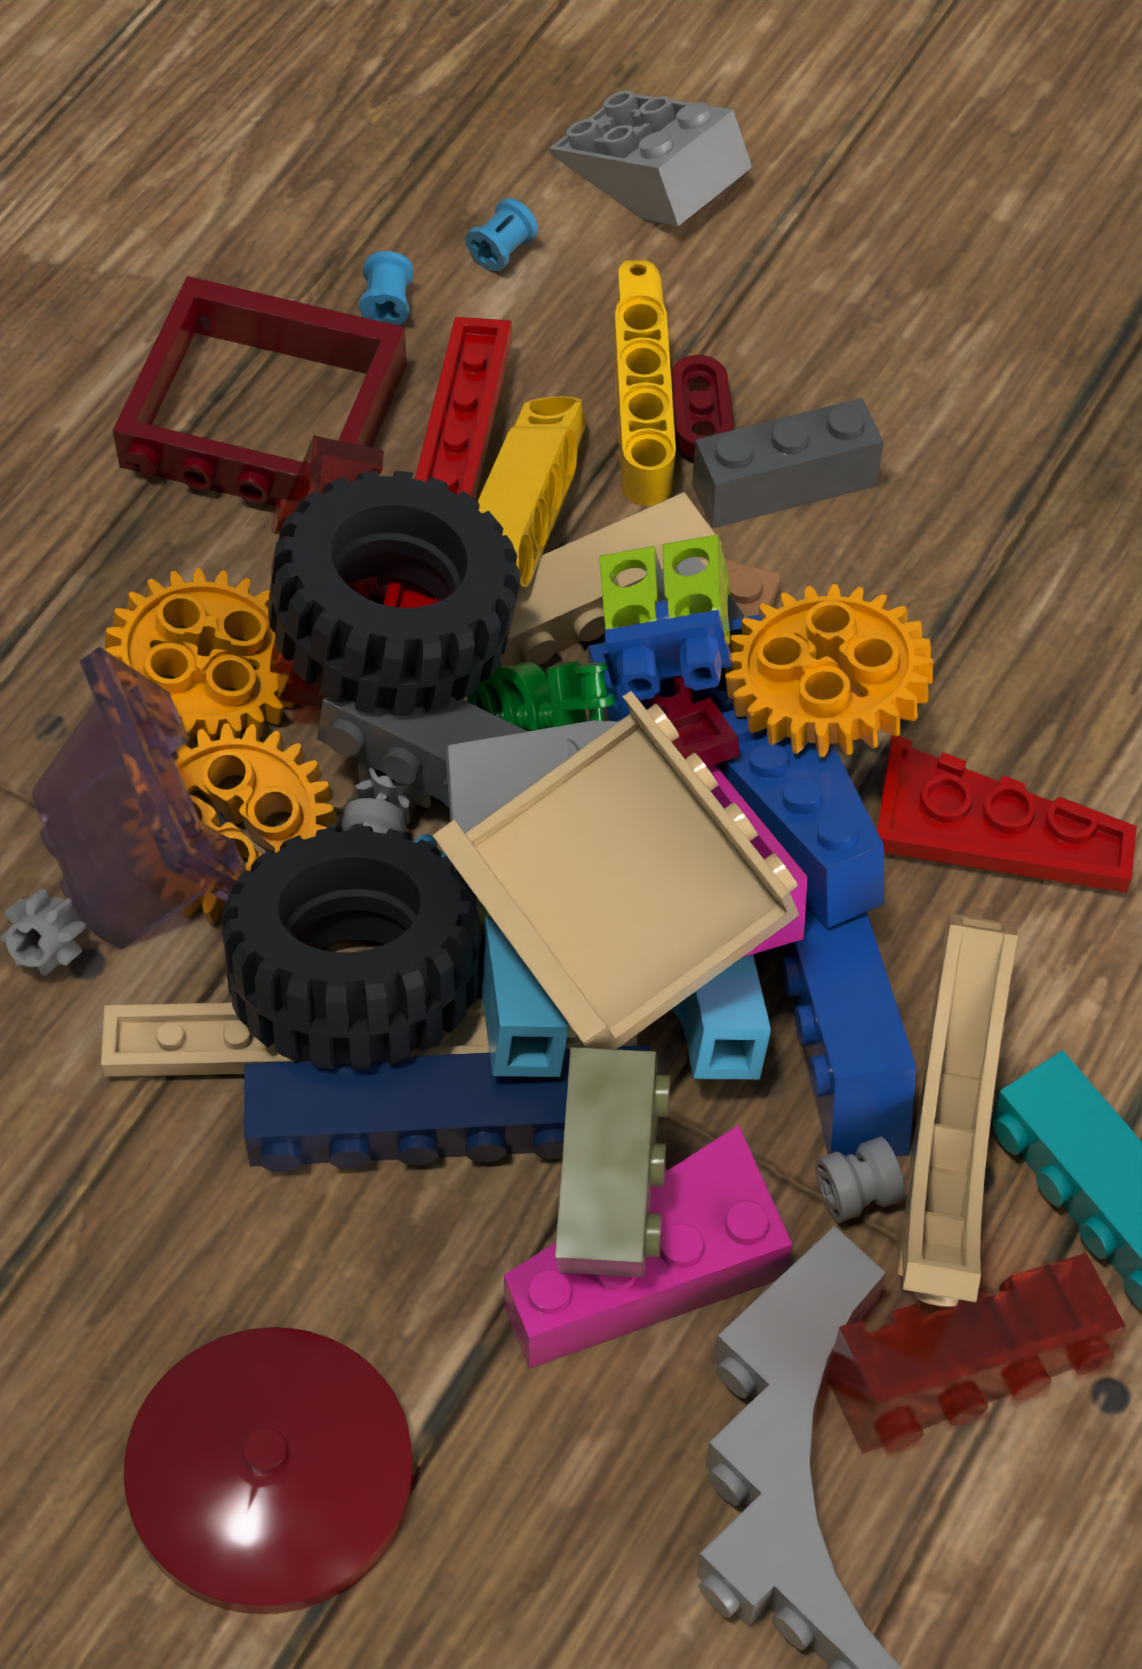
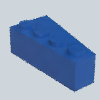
M734 710L724 712L722 715L739 738V756L718 763L716 766L806 874V905L827 928L884 905V844L834 745L830 744L825 757H819L816 743L809 742L798 754L792 753L791 738L785 737L779 743L770 745L768 744L767 728L751 733L748 731L747 716L736 717Z
M806 905L804 939L773 949H782L781 977L785 995L787 997L792 996L797 1038L800 1046L804 1047L811 1087L816 1100L827 1154L840 1152L845 1156L849 1154L855 1156L860 1143L882 1136L888 1142L896 1157L909 1155L917 1067L868 913L865 912L827 928Z

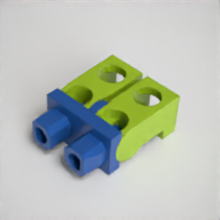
M718 534L662 544L664 576L655 546L599 556L606 629L605 644L619 686L624 687L626 694L632 691L638 700L654 698L660 692L659 679L682 676L685 687L692 688L695 691L717 687L720 682L721 669L732 667L731 651L729 648L730 627L727 596H730V576ZM702 557L709 561L706 568L697 574L684 576L679 573L678 564L685 559ZM630 568H640L646 571V576L639 583L629 587L619 586L616 576L622 571Z

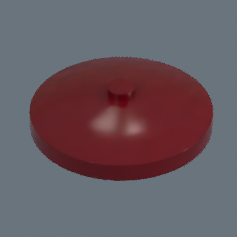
M255 1328L236 1332L213 1340L181 1359L157 1382L140 1407L131 1427L124 1459V1488L127 1505L140 1541L150 1558L171 1581L190 1595L226 1610L248 1614H278L301 1610L322 1603L355 1584L382 1558L393 1542L408 1508L413 1481V1455L409 1428L398 1399L386 1380L368 1361L344 1344L314 1332L294 1328Z

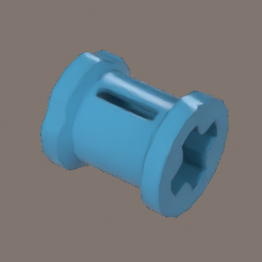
M505 198L496 205L495 215L482 227L475 226L468 231L465 236V244L473 259L480 266L489 271H501L508 264L509 255L521 243L527 244L538 235V224L534 215L523 203L513 198Z
M393 251L376 252L366 258L363 265V277L367 282L366 292L362 294L359 300V310L362 317L398 326L406 322L410 311L407 298L405 297L406 287L412 282L414 274L413 265L408 258Z

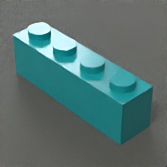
M1062 1050L999 1091L991 1117L993 1130L1001 1145L1012 1155L1019 1154L1036 1174L1038 1187L1046 1199L1054 1206H1063L1079 1225L1081 1238L1087 1248L1099 1259L1106 1258L1124 1279L1123 1283L1128 1296L1142 1310V1141Z

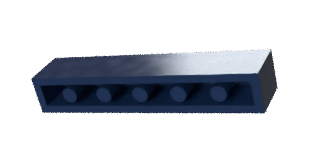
M650 1045L620 1046L616 1050L650 1051ZM565 1049L560 1077L492 1076L490 1053L410 1056L408 1060L390 1066L388 1061L384 1060L371 1063V1069L352 1071L351 1065L335 1064L333 1070L316 1068L311 1064V1061L244 1064V1138L250 1167L262 1166L270 1171L286 1172L295 1170L302 1164L331 1163L339 1168L350 1169L362 1167L370 1161L399 1160L408 1165H425L442 1157L466 1156L470 1160L477 1162H491L503 1158L506 1154L534 1153L546 1159L562 1158L570 1049Z

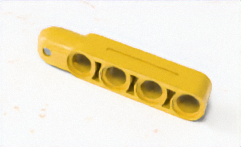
M625 260L618 269L619 300L616 306L614 325V369L620 481L622 492L629 501L640 506L649 507L667 500L672 494L676 444L667 312L663 300L662 280L657 267L647 260Z
M543 397L524 403L514 427L510 428L478 499L480 504L479 511L484 513L489 510L504 528L502 536L507 535L513 543L517 554L516 565L520 570V587H528L575 474L577 449L584 434L586 422L582 400L576 397Z

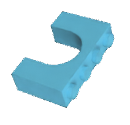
M485 916L480 949L481 975L479 977L492 1076L560 1077L569 1028L568 1021L493 918ZM752 954L740 958L671 1009L680 1020L684 1030L694 1079L760 1080L771 1028Z

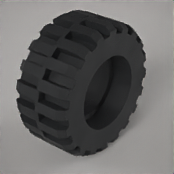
M378 470L361 472L354 481L348 482L345 477L326 484L323 486L322 494L318 491L309 494L297 504L296 511L287 516L280 529L279 541L275 546L268 619L269 627L275 633L274 642L280 654L288 662L293 660L292 669L309 685L314 681L321 685L320 692L326 697L338 703L342 698L356 702L355 708L357 710L374 713V708L379 707L391 709V715H410L413 713V708L424 706L426 712L448 706L451 696L459 701L476 691L479 682H483L492 676L499 665L500 656L505 653L520 587V570L516 565L517 554L513 543L507 535L502 536L504 528L490 511L481 513L479 511V502L463 490L457 495L448 490L447 482L430 477L428 482L413 479V472L395 470L393 476H379ZM368 577L398 578L426 589L439 602L415 608L391 607L361 596L347 584Z
M353 826V831L336 832L335 827L320 829L316 831L314 837L304 840L298 835L284 841L280 846V851L273 853L268 850L258 857L251 865V872L245 870L230 890V897L224 903L222 935L229 994L232 997L233 1009L238 1019L248 1026L249 1033L267 1047L275 1043L277 1053L297 1063L303 1057L310 1059L311 1064L316 1068L333 1070L335 1064L351 1065L352 1071L371 1069V1063L384 1060L388 1061L389 1066L406 1061L410 1057L411 1051L419 1048L424 1053L437 1045L443 1039V1030L451 1033L466 1017L467 1009L475 1002L479 990V976L481 975L477 897L458 871H454V865L448 856L442 857V852L437 847L423 839L415 843L410 841V837L405 832L388 829L386 834L373 832L371 826ZM350 940H370L386 943L370 950L358 952H331L320 949L333 943Z

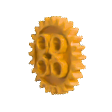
M196 568L193 574V582L185 583L176 571H171L169 587L164 588L151 578L147 580L146 597L133 591L128 593L127 609L116 608L113 615V627L106 628L103 670L108 671L107 688L108 691L119 692V710L126 711L137 707L135 726L141 728L154 720L158 723V740L162 741L174 730L181 732L180 741L187 746L192 742L194 735L197 736V731L202 728L208 734L211 741H216V737L221 735V730L225 723H229L234 737L239 739L241 730L247 729L250 724L256 725L260 738L263 735L265 720L279 725L282 720L283 708H293L295 705L297 688H301L303 679L292 669L293 660L288 662L284 659L274 642L275 633L270 629L268 619L270 590L263 591L254 597L249 594L251 579L246 577L236 587L228 585L227 571L221 570L215 582H206L202 569ZM173 626H183V627H186V628H185V629H184V628H176V627H173ZM233 638H243L248 641H238ZM161 675H171V676H174V677H176V678H174V679H167V678H163V677H160V676H161ZM231 687L236 689L237 691H226L221 688Z
M832 584L827 596L818 597L812 586H806L804 592L805 599L796 601L788 593H781V608L777 610L770 605L760 604V621L743 618L741 620L742 635H731L732 667L725 668L727 697L728 699H733L734 714L736 717L747 716L748 731L751 733L767 728L768 744L770 745L779 743L785 737L791 738L792 753L798 754L809 742L816 743L819 757H825L830 744L839 743L844 753L851 755L853 740L860 738L870 747L876 748L878 747L877 731L883 730L897 737L900 735V718L915 721L918 718L917 703H927L929 700L928 684L933 683V659L931 658L930 639L922 638V623L920 621L908 622L907 607L903 605L888 611L887 595L881 594L871 602L864 601V589L860 586L849 597L840 595L838 584Z
M225 723L221 730L220 740L211 741L208 734L202 728L197 731L198 747L190 749L180 740L174 741L175 750L179 758L171 762L163 757L156 756L153 760L160 773V777L156 779L140 776L138 780L148 798L130 800L129 805L134 816L140 819L127 824V831L132 841L138 842V844L130 849L131 854L137 865H145L141 870V874L148 887L160 884L157 892L162 902L166 905L180 896L179 907L183 915L188 918L200 905H203L208 923L215 924L224 908V903L231 895V888L245 870L251 872V865L262 855L254 847L250 839L234 824L237 825L243 821L251 839L276 853L280 851V846L284 841L298 835L303 840L314 837L317 830L326 829L325 826L337 822L333 805L326 804L333 796L328 781H319L322 774L317 761L313 760L303 764L306 757L302 745L299 743L290 746L283 752L284 742L279 731L275 730L264 743L260 742V736L255 724L248 726L242 739L235 738L229 723ZM241 775L244 777L243 781L235 788L228 790L217 788L220 781L227 776ZM194 790L201 791L230 822L221 825L214 808L208 803H204L201 799L190 795L191 792ZM283 811L292 814L288 821L280 826L268 827L263 825L266 818L272 813ZM184 821H201L198 829L191 834L184 836L174 834L177 826ZM245 857L248 859L246 865L238 872L223 873L220 871L222 865L230 858Z

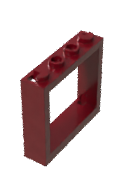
M187 276L112 430L119 467L140 472L141 476H156L185 483L197 490L209 489L241 497L250 503H266L296 511L297 504L314 491L322 494L323 486L342 477H345L348 482L354 481L357 475L363 471L407 366L405 327ZM195 333L366 374L327 467L152 425Z

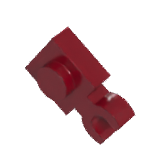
M682 676L674 677L675 696L661 697L656 694L654 698L644 699L646 710L657 704L669 718L679 734V737L672 743L684 759L696 753L708 768L739 756V738L711 698L693 704L692 688L685 687Z

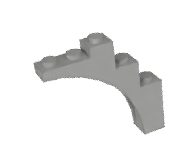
M835 1226L717 1337L714 1362L718 1365L716 1371L720 1379L737 1396L745 1399L750 1395L754 1400L709 1442L705 1467L710 1471L707 1474L710 1483L726 1501L734 1506H738L742 1502L747 1508L700 1553L696 1576L702 1581L698 1585L702 1595L720 1614L730 1618L735 1613L750 1627L770 1608L775 1613L772 1616V1620L779 1632L793 1646L800 1650H804L809 1646L829 1666L828 1669H902L865 1626L836 1576L816 1516L810 1471V1450L813 1413L820 1388L845 1339L878 1301L886 1274L882 1268Z

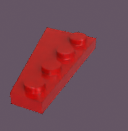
M892 735L877 824V832L884 844V853L1127 893L1132 879L1136 825L1062 797L1050 801L1029 793L1025 789L1026 784L1004 775H1002L1000 781L965 768L967 763L965 760L944 752L941 753L940 758L912 748V740L899 735L897 737Z

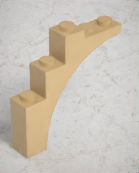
M949 913L923 1061V1087L910 1157L911 1178L897 1254V1273L903 1276V1290L914 1291L915 1297L925 1303L947 1307L956 1306L959 1299L976 1302L981 1278V1218L988 1139L1003 1025L1018 938L1015 924Z

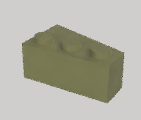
M570 1048L555 1252L559 1273L645 1278L646 1258L660 1256L662 1214L650 1213L652 1186L664 1187L666 1144L656 1143L658 1117L668 1118L670 1075L658 1074L656 1052Z

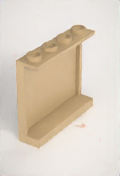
M632 691L623 696L631 712L628 716L470 831L464 833L457 822L452 820L432 835L587 1048L616 1050L799 916V912L790 894L791 891L798 887V884L789 870L775 853H772L765 859L762 858L750 842L758 834L745 814L734 802L726 808L721 806L710 792L718 786V783L707 766L696 753L684 759L672 743L679 737V734L666 714L657 704L646 710Z

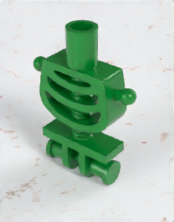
M499 661V665L492 676L483 682H479L478 689L467 696L468 700H464L526 731L587 722L585 709H589L590 721H604L603 707L615 704L614 694L607 693L604 671L608 670L607 662L580 664L579 661H571L548 667L547 675L540 666L529 661L503 667Z

